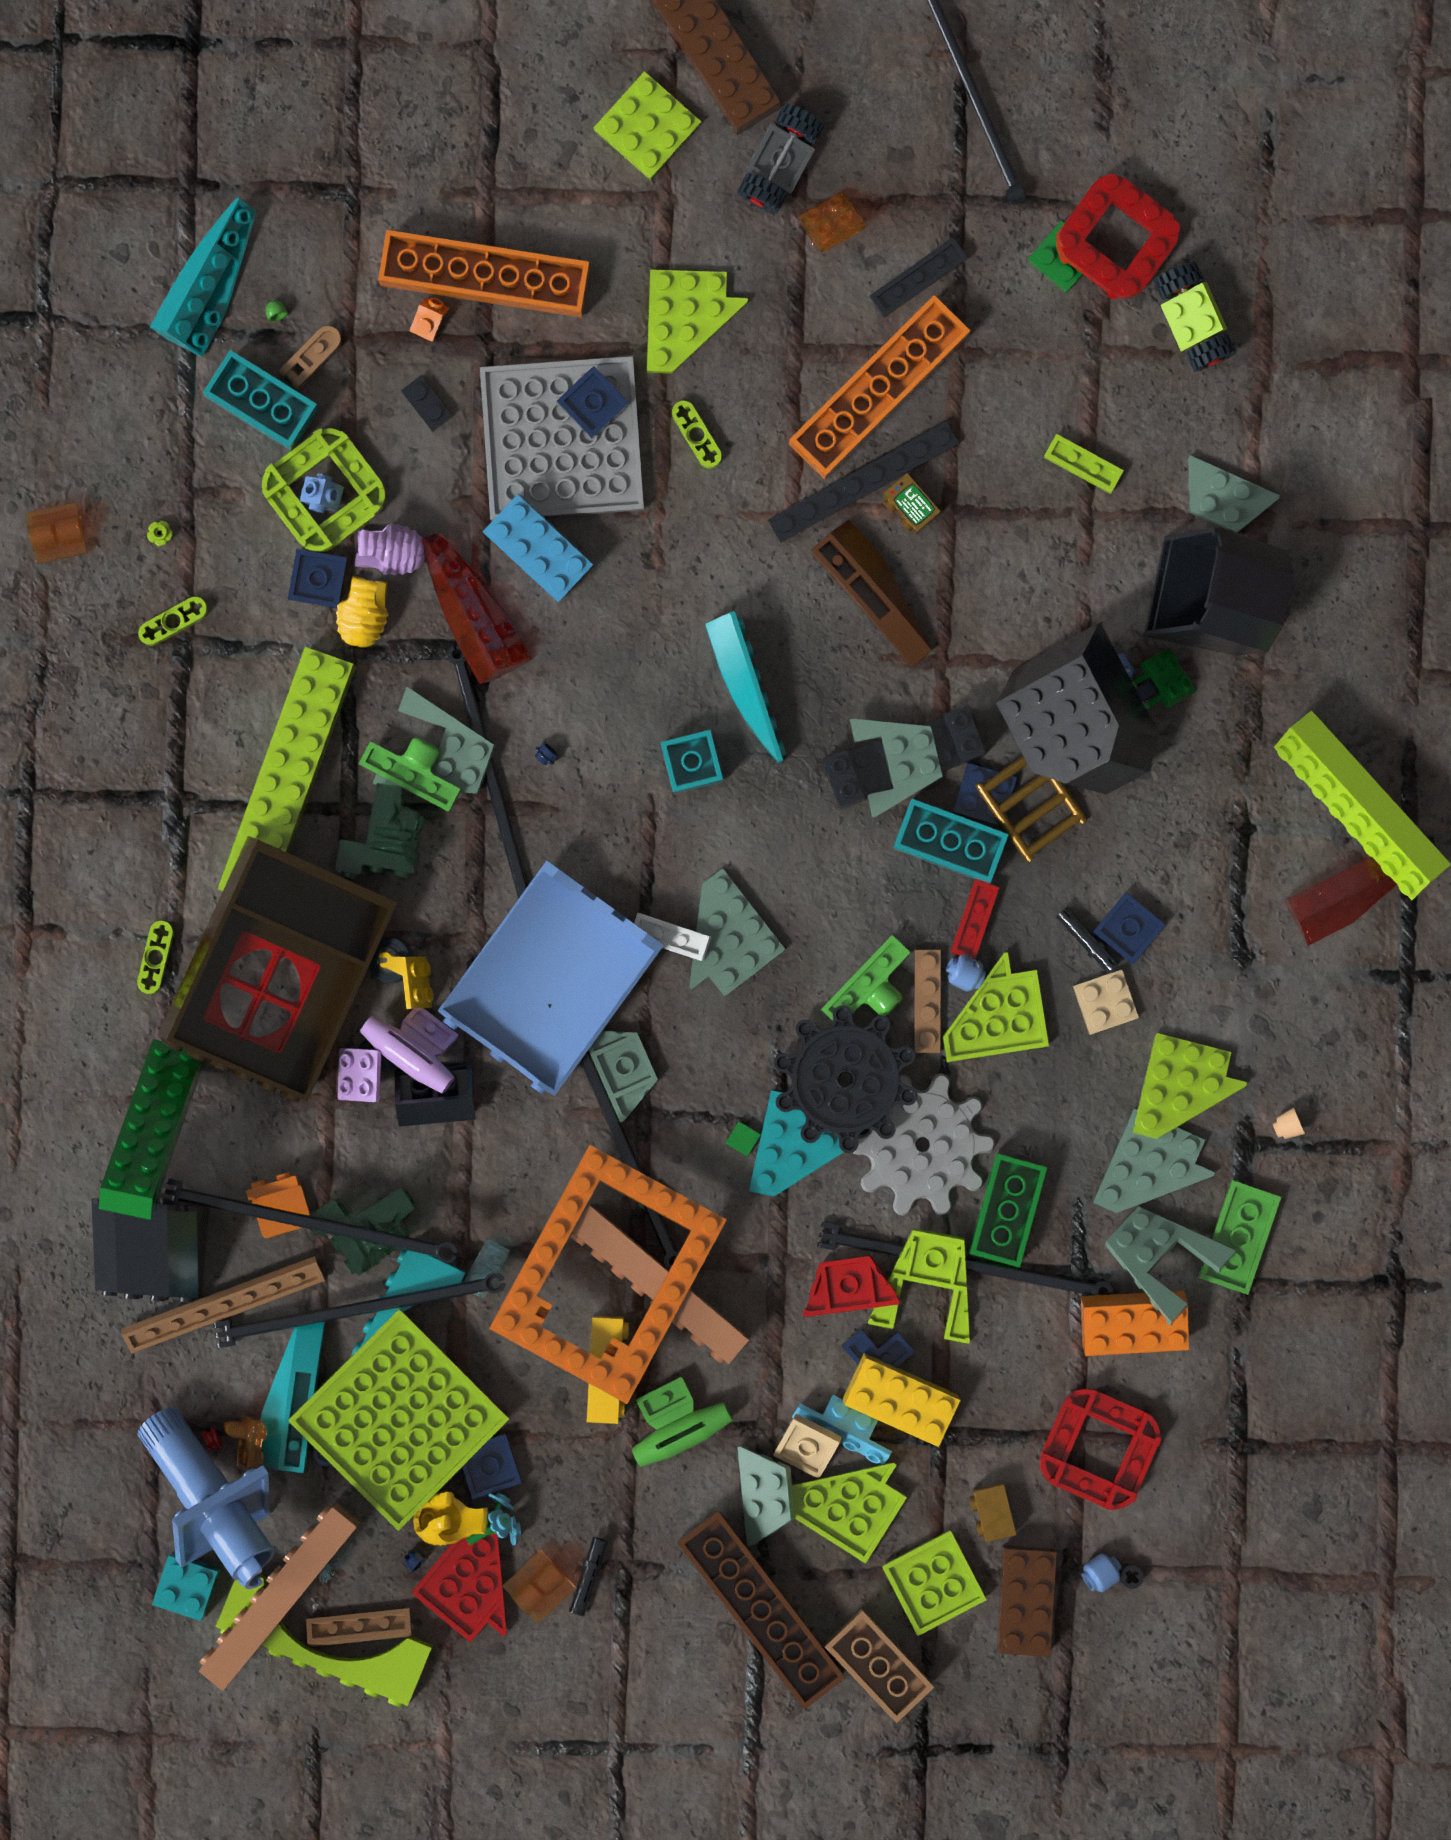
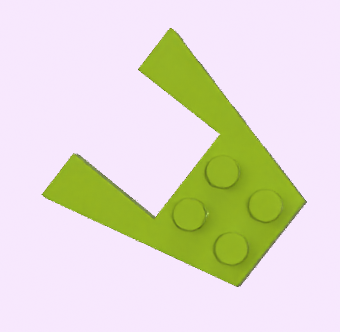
M913 1228L888 1281L899 1298L903 1280L953 1289L944 1339L969 1344L964 1238ZM898 1305L874 1308L868 1319V1324L893 1329Z

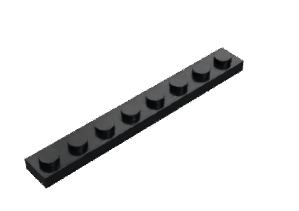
M946 421L768 519V523L778 541L782 543L959 445V442Z

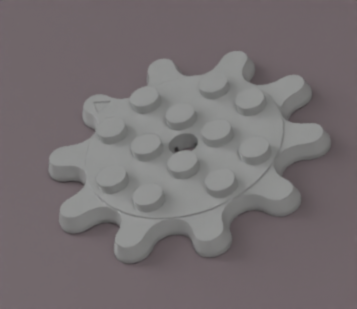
M942 1073L936 1074L932 1078L931 1084L927 1089L922 1091L915 1089L918 1098L913 1105L896 1104L890 1109L889 1117L896 1127V1132L892 1138L883 1139L874 1130L870 1129L867 1134L859 1135L858 1148L853 1152V1154L866 1155L872 1165L870 1171L861 1179L862 1189L866 1192H874L883 1186L891 1188L895 1194L893 1209L898 1215L904 1216L910 1213L914 1202L920 1198L929 1200L937 1214L946 1215L949 1213L952 1207L950 1192L954 1187L964 1186L970 1191H977L982 1188L983 1178L974 1170L972 1162L977 1154L990 1153L995 1148V1140L991 1135L978 1134L972 1128L974 1117L983 1108L981 1100L978 1097L972 1096L962 1102L953 1101L949 1097L950 1078ZM900 1074V1081L906 1086L913 1087L910 1078L905 1074ZM925 1137L928 1139L929 1147L927 1151L920 1152L916 1149L915 1142L918 1138Z

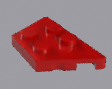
M872 1256L819 1263L816 1279L809 1293L810 1297L807 1307L803 1311V1317L885 1307L902 1303Z

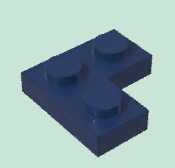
M862 1329L842 1344L844 1350L857 1365H859L863 1353L897 1368L915 1352L898 1331L879 1347L873 1343Z

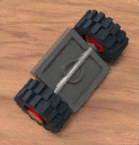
M785 103L774 122L776 126L769 124L745 170L751 173L745 175L737 190L738 195L743 197L744 200L771 214H777L787 194L790 195L815 150L809 145L816 143L824 128V124L815 118L814 115H810L808 111H803L800 107H795L788 103Z

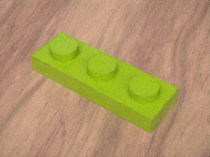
M1058 434L1055 435L1043 457L1109 494L1112 493L1124 471Z

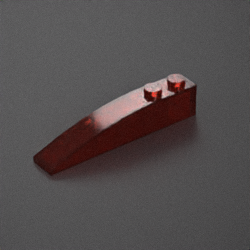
M1370 856L1284 900L1305 943L1309 946L1354 923L1392 890L1397 883L1390 876L1386 875L1378 862Z

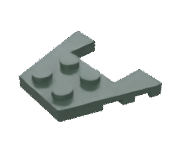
M850 719L855 743L875 738L882 739L893 789L867 795L872 818L879 816L942 777L931 726Z

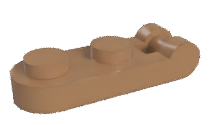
M331 326L320 328L288 360L278 373L283 378L287 377L292 382L291 386L298 391L338 350L341 345L340 333ZM298 364L304 369L300 375L294 371Z

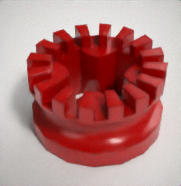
M212 1427L210 1432L202 1431L204 1442H208L206 1447L210 1453L214 1452V1448H223L221 1438L215 1427Z

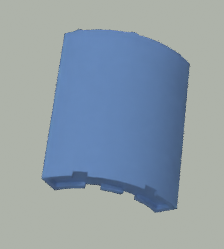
M546 860L441 1005L438 1012L445 1017L443 1022L454 1030L457 1027L461 1028L491 1049L490 1055L501 1063L506 1060L532 1080L533 1083L530 1086L541 1094L547 1091L555 1097L664 945Z

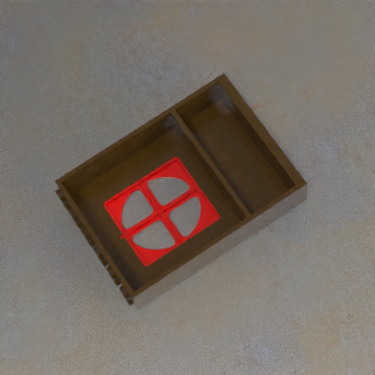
M248 836L160 1028L158 1035L164 1038L162 1043L179 1052L185 1048L187 1049V1054L202 1062H205L206 1058L210 1059V1064L225 1072H229L231 1068L234 1070L233 1074L252 1083L253 1079H256V1084L275 1093L279 1089V1094L294 1102L299 1103L300 1099L308 1102L397 902L263 841ZM258 949L271 951L272 956L259 984H250L229 973L230 967L243 955ZM282 958H288L294 964L299 976L300 995L296 1002H291L268 990V986ZM226 983L252 995L250 1005L238 1028H233L228 1024L221 1010L220 991L222 985ZM268 1001L290 1011V1019L275 1032L259 1037L249 1034V1028L261 1002Z

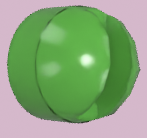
M277 300L270 301L265 308L269 322L280 321L288 315L284 304Z

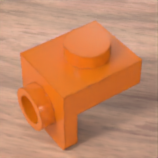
M426 297L418 307L410 332L433 342L443 317L448 313L449 307L445 306L439 299Z

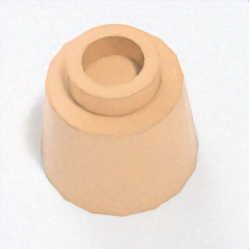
M1294 1108L1276 1118L1277 1122L1272 1123L1278 1138L1283 1136L1284 1139L1305 1134Z

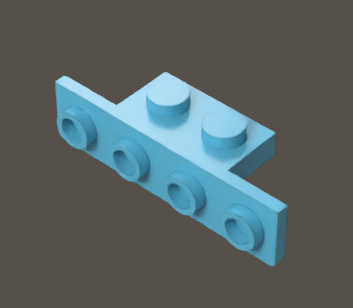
M832 1395L823 1415L800 1403L792 1416L793 1418L795 1414H798L841 1436L840 1443L846 1449L866 1456L873 1463L885 1464L892 1453L889 1449L869 1439L878 1420L845 1406L843 1400L835 1395Z

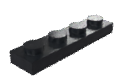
M951 238L871 294L869 298L883 318H885L967 261L968 257L956 240Z

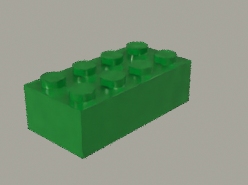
M995 1153L968 1251L969 1254L1020 1268L1047 1167Z

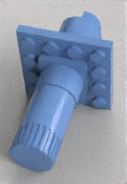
M175 1407L163 1409L152 1415L140 1426L137 1434L185 1507L172 1519L177 1563L182 1568L213 1549L232 1578L238 1580L246 1589H253L262 1585L263 1582L258 1574L262 1572V1568L270 1562L275 1554V1549L257 1524L270 1515L269 1473L262 1465L257 1469L252 1468L248 1470L239 1480L228 1482Z

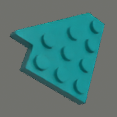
M771 1090L749 1191L774 1197L836 1158L843 1151L840 1149L838 1136L832 1131L822 1133L814 1143L805 1142L801 1137V1130L806 1122L804 1113L797 1109L789 1112L780 1111L776 1106V1098L782 1093Z

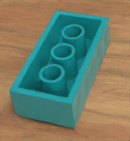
M229 350L203 391L204 396L208 400L290 451L297 446L320 410L315 402Z
M911 799L893 849L990 884L1009 834Z

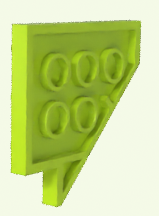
M650 270L647 373L673 374L748 304V298L726 297L727 272Z
M1008 952L1003 953L944 1034L943 1043L946 1062L1049 1046L1037 970L1011 974Z
M1156 1033L1132 1133L1159 1139L1245 1088L1247 1082L1226 1077L1231 1052Z
M891 1462L792 1485L795 1519L866 1564L907 1498L886 1484L897 1464Z

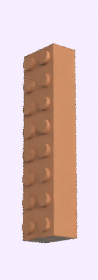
M591 1204L578 1219L572 1230L573 1234L571 1237L581 1246L585 1243L593 1249L591 1254L601 1263L605 1260L613 1266L611 1271L621 1280L624 1277L628 1278L633 1283L630 1287L641 1297L644 1294L648 1295L652 1299L650 1302L652 1304L669 1270ZM691 1288L672 1320V1323L680 1330H683L684 1327L692 1333L690 1338L700 1347L704 1344L711 1349L710 1355L720 1364L724 1361L730 1364L749 1341V1337Z
M336 1503L333 1507L328 1504L316 1518L320 1523L316 1527L311 1525L300 1538L303 1544L300 1547L295 1545L283 1559L286 1562L283 1568L278 1566L267 1578L266 1581L270 1583L267 1588L261 1586L249 1600L253 1603L250 1609L245 1606L233 1620L236 1626L233 1629L229 1626L216 1642L219 1644V1647L217 1649L212 1647L200 1660L203 1666L199 1672L220 1690L224 1691L361 1523L340 1504Z

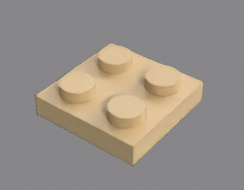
M1122 970L1073 986L1089 1035L1139 1018Z
M795 1414L773 1456L819 1479L842 1437Z

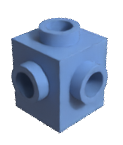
M317 474L316 478L306 476L300 501L308 504L309 509L320 513H324V510L338 512L344 487L331 482L332 477Z

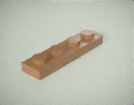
M915 950L914 1052L940 1053L941 950Z
M409 1608L306 1619L307 1644L309 1647L412 1636L411 1612Z

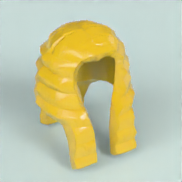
M352 577L350 593L346 600L341 601L337 605L338 611L336 612L338 617L336 623L339 626L337 631L347 644L369 647L375 644L376 640L380 639V633L384 631V625L387 623L386 618L389 615L385 608L388 582H374L362 577Z
M452 1492L437 1493L414 1515V1530L428 1544L435 1546L454 1544L463 1538L470 1537L472 1534H485L488 1525V1508L472 1509L455 1498Z

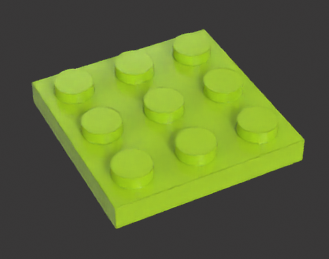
M644 71L593 129L651 180L701 125V121Z
M951 1530L882 1565L917 1636L986 1601Z

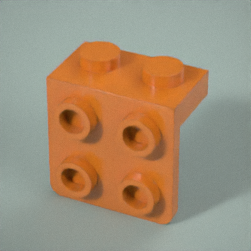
M291 1172L275 1176L277 1180L275 1182L267 1184L266 1179L251 1183L252 1189L246 1190L248 1200H252L253 1204L311 1216L299 1175L291 1176ZM257 1218L261 1234L264 1238H270L302 1228Z

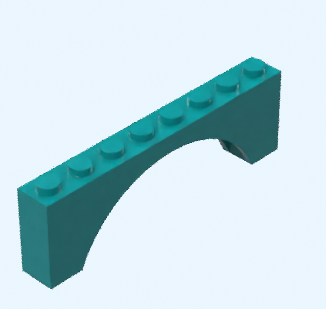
M402 1249L397 1259L400 1266L396 1273L391 1272L385 1284L389 1289L385 1296L380 1295L379 1298L462 1283L467 1272L449 1263H444L435 1256ZM414 1305L380 1311L376 1313L374 1320L369 1318L363 1329L366 1336L362 1343L357 1342L351 1355L398 1309L404 1312Z

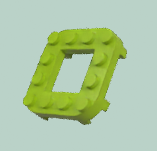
M321 428L314 431L312 436L273 465L271 463L266 468L262 479V492L267 501L297 541L305 549L312 552L323 553L332 550L378 516L386 504V492L381 480L350 441L349 437L336 429ZM330 456L359 496L318 526L289 486Z

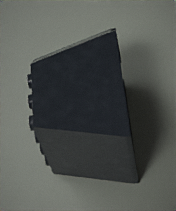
M1216 527L1164 536L1144 636L1235 656L1267 653L1289 615L1288 601L1294 591V572L1289 551Z
M1101 622L1013 670L996 704L1033 773L1068 785L1108 794L1151 771L1152 760L1156 745L1160 740V735Z

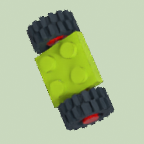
M1191 261L1163 273L1154 279V283L1162 300L1174 297L1161 304V307L1180 350H1188L1186 352L1187 358L1193 371L1197 372L1225 361V359L1235 355L1236 351L1228 334L1211 338L1226 330L1227 327L1207 282H1203L1204 278L1196 261Z

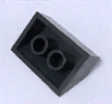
M472 1063L443 1064L455 1077L452 1084L443 1094L413 1079L400 1068L395 1069V1108L398 1126L476 1120Z

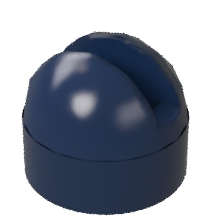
M411 1549L408 1551V1555L404 1556V1563L409 1570L415 1572L422 1566L427 1557L421 1551Z

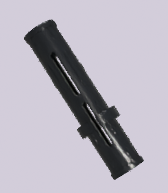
M1068 906L1055 917L1088 951L1087 955L1090 958L1093 957L1107 974L1120 963L1104 947L1106 944L1103 941L1099 942Z
M592 1537L587 1557L583 1559L582 1564L584 1566L569 1608V1612L585 1616L598 1571L602 1569L603 1564L601 1562L608 1545V1541L602 1538Z

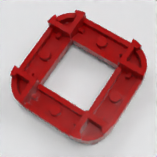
M1108 174L1099 178L1090 186L1074 211L1059 229L1055 237L1056 247L1062 263L1065 265L1069 263L1105 290L1107 297L1113 300L1130 299L1138 295L1147 286L1174 248L1178 240L1180 225L1168 210L1127 179L1115 174ZM1111 203L1150 232L1148 239L1126 270H1123L1085 241Z
M1075 1389L1064 1399L1046 1439L1039 1459L1040 1470L1047 1481L1055 1487L1100 1505L1105 1509L1117 1510L1124 1508L1136 1500L1137 1493L1155 1451L1160 1445L1159 1426L1152 1416L1138 1408L1094 1389ZM1086 1415L1133 1435L1113 1482L1066 1462Z

